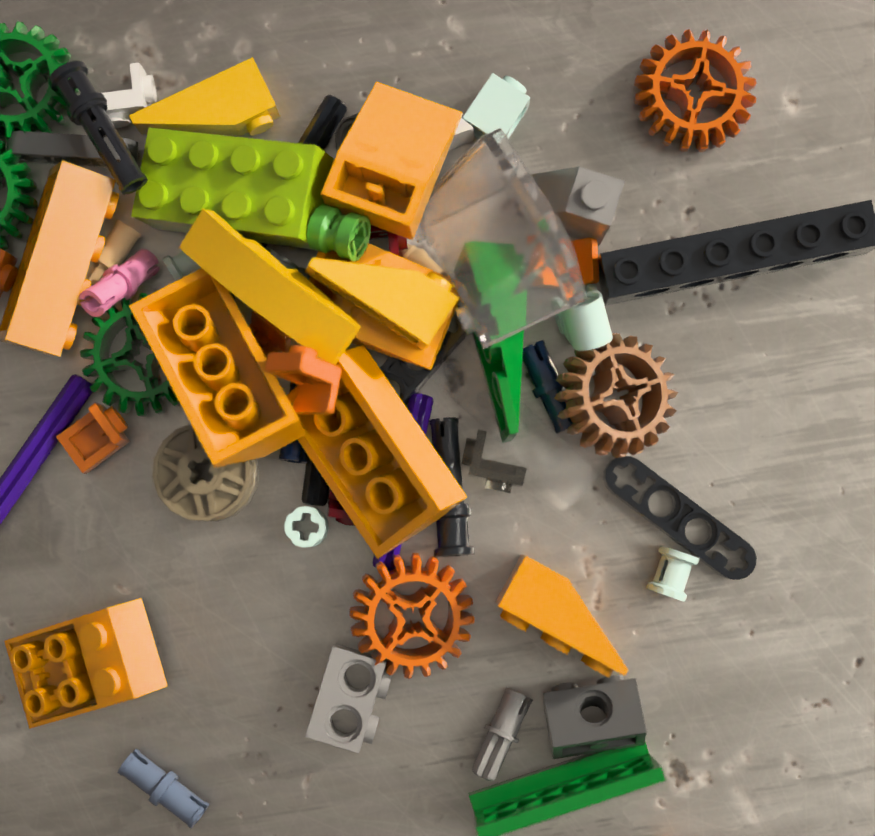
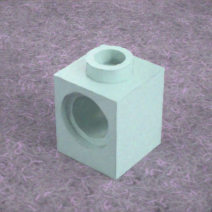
M492 73L462 119L474 128L475 138L499 153L527 112L531 97L525 94L526 88L514 78L504 76L501 79Z

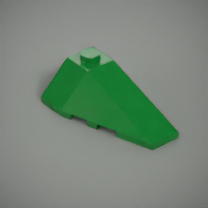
M476 242L467 244L455 272L458 281L465 285L462 298L502 443L512 441L519 433L526 299L525 286L529 285L528 270L523 259L517 260L514 246Z

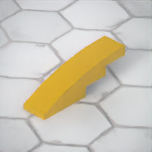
M202 209L179 246L185 254L246 305L304 347L318 351V356L326 362L336 365L361 329L360 325L297 269L286 268L256 240L243 238L213 210Z

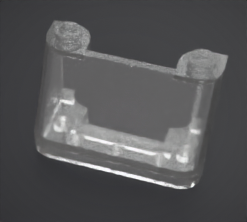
M501 128L483 135L436 181L414 238L417 243L425 240L429 247H433L463 305L456 308L455 311L465 333L469 335L475 332L485 349L586 301L587 296L569 237Z

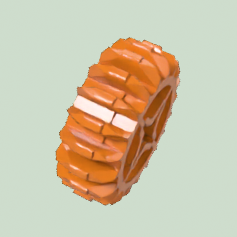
M688 29L684 31L681 43L671 34L665 39V48L655 44L650 51L652 59L644 58L639 66L644 74L637 75L634 81V86L643 90L635 94L634 103L640 106H647L638 116L640 121L654 119L655 122L649 129L650 135H657L661 129L667 133L663 140L665 146H670L675 138L681 139L680 151L682 152L688 151L692 141H695L696 148L700 153L707 150L709 139L717 148L723 146L725 134L735 138L740 132L738 123L746 124L751 117V114L745 108L753 107L756 103V97L747 92L756 86V78L743 76L750 70L751 61L737 63L736 59L741 53L740 46L732 48L729 52L723 48L727 41L726 36H720L715 44L709 42L710 32L708 29L702 31L698 41H695L693 33ZM693 60L689 73L684 75L673 74L672 78L661 76L673 64ZM709 65L722 75L726 83L716 81L710 75ZM697 75L696 85L700 87L699 92L703 91V93L692 108L694 97L689 95L691 90H687ZM661 94L665 95V99L674 101L680 107L681 119L666 107ZM718 104L728 106L726 113L716 120L707 123H696L701 109L705 107L716 108Z
M412 553L410 566H404L401 556L397 554L393 556L396 568L389 572L382 561L376 564L378 573L381 576L378 580L370 574H364L362 580L370 589L369 592L361 589L354 590L353 598L357 602L364 604V606H354L349 609L351 618L361 620L351 626V633L355 637L365 636L357 646L361 653L374 649L371 657L376 659L374 666L387 658L385 667L387 674L393 675L397 671L398 666L403 665L404 677L411 679L414 674V666H420L423 676L429 677L431 675L429 663L436 661L442 670L448 667L443 656L446 652L450 653L453 657H460L462 652L457 644L454 643L455 640L462 642L470 641V633L460 626L471 625L475 621L472 613L462 611L473 605V599L470 595H459L467 587L462 578L450 582L455 573L450 565L443 567L436 573L439 561L434 556H431L427 560L425 567L422 568L419 553ZM410 581L428 583L426 588L421 587L411 595H402L395 589L391 590V588L401 583ZM441 592L447 598L449 611L443 631L430 618L431 612L436 605L435 599ZM380 600L387 604L388 609L394 614V618L388 626L389 632L384 638L378 634L374 627L375 611ZM400 607L404 610L411 607L412 611H414V607H419L418 611L425 626L420 621L413 624L411 619L410 624H405L406 621ZM412 637H422L431 642L415 649L396 647L397 644L402 646Z

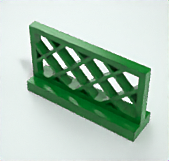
M645 742V745L584 754L468 794L474 811L475 827L478 836H500L664 782L666 778L662 766L649 754Z

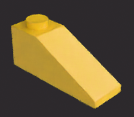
M252 57L129 115L140 134L146 135L148 128L151 127L226 136H241L249 132L253 136L270 129L274 125L273 120L280 118V114Z
M314 257L305 273L422 350L430 344L459 299L458 296L450 292L453 286L433 272H429L426 276L420 271Z

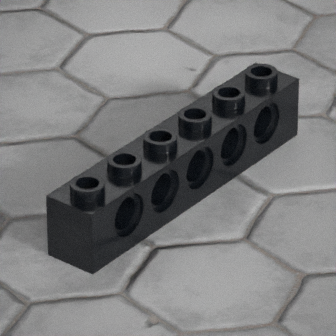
M872 200L600 253L598 257L599 283L604 306L868 254L875 249V213Z

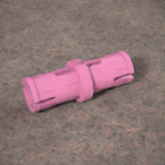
M141 249L123 264H114L105 270L103 278L81 292L80 299L85 300L81 302V306L89 315L99 317L124 297L126 300L130 299L136 294L138 287L143 282L159 272L160 267L154 266L159 263L158 259L151 251Z

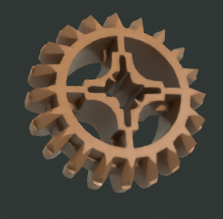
M612 333L613 339L606 345L586 351L574 350L576 357L571 356L565 359L563 365L568 373L558 375L556 381L566 389L556 393L554 399L566 403L567 409L560 411L558 417L561 419L570 418L573 422L569 426L567 434L575 435L580 432L582 433L579 446L588 448L594 445L595 454L603 456L611 452L612 457L621 458L625 457L627 452L631 455L642 453L644 446H654L659 441L657 434L667 432L670 426L664 418L673 416L677 411L667 401L675 398L678 392L667 389L666 382L670 381L675 374L670 372L662 373L660 367L666 358L659 356L652 359L653 345L644 344L638 348L637 336H628L622 340L620 333ZM623 366L626 367L635 376L636 379L629 377L626 374ZM595 370L596 374L592 376L595 388L594 392L589 397V382L591 375ZM628 390V394L619 397L620 400L612 399L607 402L603 400V398L613 395L614 391ZM642 396L643 402H642V410H641V413H640V412H639V408H638V403H639L640 397ZM594 411L604 414L610 426L615 425L616 430L602 422Z

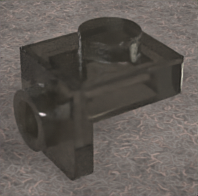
M478 429L476 439H466L461 464L470 466L468 476L486 480L484 488L511 494L513 486H523L527 468L483 459L482 453L487 431Z

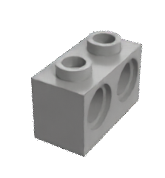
M335 643L330 653L305 737L356 753L360 752L363 742L372 744L380 718L371 715L376 697L386 698L392 675L387 674L385 670L387 659L374 666L376 659L372 658L371 654L361 653L359 650ZM361 664L368 668L371 674V683L361 689L350 686L346 680V670L349 666ZM341 709L350 710L357 718V728L349 733L338 731L332 722L333 714Z

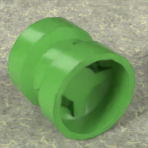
M326 204L320 205L315 209L310 218L307 229V243L313 250L323 253L336 251L337 255L343 259L353 262L358 261L366 251L370 240V220L365 215L354 212L344 215L336 207Z

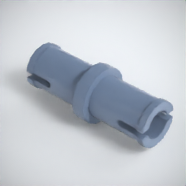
M137 748L126 758L118 770V774L126 777L150 796L148 800L154 806L161 804L186 823L190 829L199 821L209 806L208 802L203 801L178 782L179 776L172 770L166 773L141 754Z

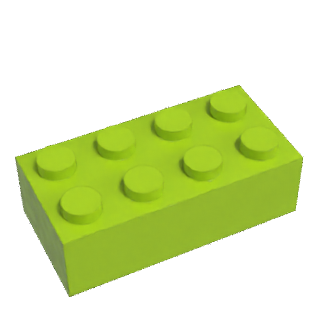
M149 127L140 168L148 181L135 193L131 217L155 229L188 233L202 209L213 210L245 239L256 240L259 243L311 249L307 243L308 224L315 209L325 204L321 192L335 159L317 145Z

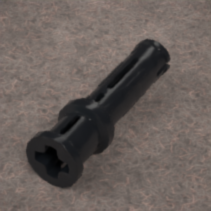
M71 61L61 65L49 76L48 84L53 91L60 93L69 108L67 116L70 121L83 127L98 155L118 184L120 192L123 195H128L138 191L147 183L148 179L140 170L125 141L106 113L108 109L107 99L102 93L96 92L87 77L88 68L84 62ZM75 89H79L81 93L79 96L75 93ZM104 137H108L121 159L119 162H117L104 141Z
M455 417L443 418L444 421H440L439 418L431 419L429 421L432 445L463 489L458 435L459 420ZM464 500L436 521L438 548L434 550V557H456L475 554L474 547L469 545L467 518L472 515L471 508H469L468 504L464 503Z

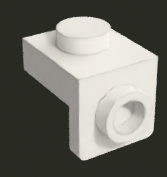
M139 62L130 63L132 89L102 93L107 99L108 109L106 113L115 128L130 125L131 119L129 115L157 101L153 75H146Z

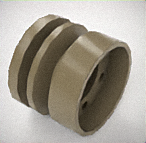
M189 424L177 428L162 441L153 460L152 479L158 497L170 511L188 520L221 521L236 516L250 504L259 483L260 468L257 459L220 467H214L212 464L209 468L210 473L214 475L210 482L200 480L197 483L196 479L199 473L194 469L196 464L207 465L211 461L193 426Z

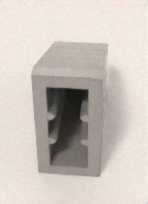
M580 166L528 175L514 219L576 239L595 238L597 239L598 246H600L611 226L625 181Z

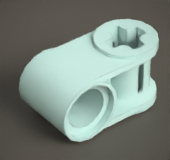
M587 284L585 290L559 297L557 294L550 296V304L558 329L562 335L566 336L573 349L578 351L592 350L606 345L613 339L602 294L598 291L595 284Z

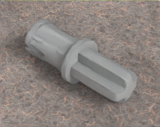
M506 687L491 724H486L484 727L489 731L472 767V772L475 775L488 781H494L497 778L512 742L518 744L519 739L516 736L533 699Z

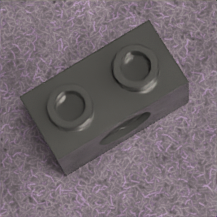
M612 675L610 678L603 677L597 680L596 685L579 687L577 683L572 682L562 683L552 687L551 692L543 693L544 711L553 759L645 745L647 731L636 678L624 680V677L621 675ZM595 706L602 709L606 717L601 722L590 723L583 719L580 713L587 707Z

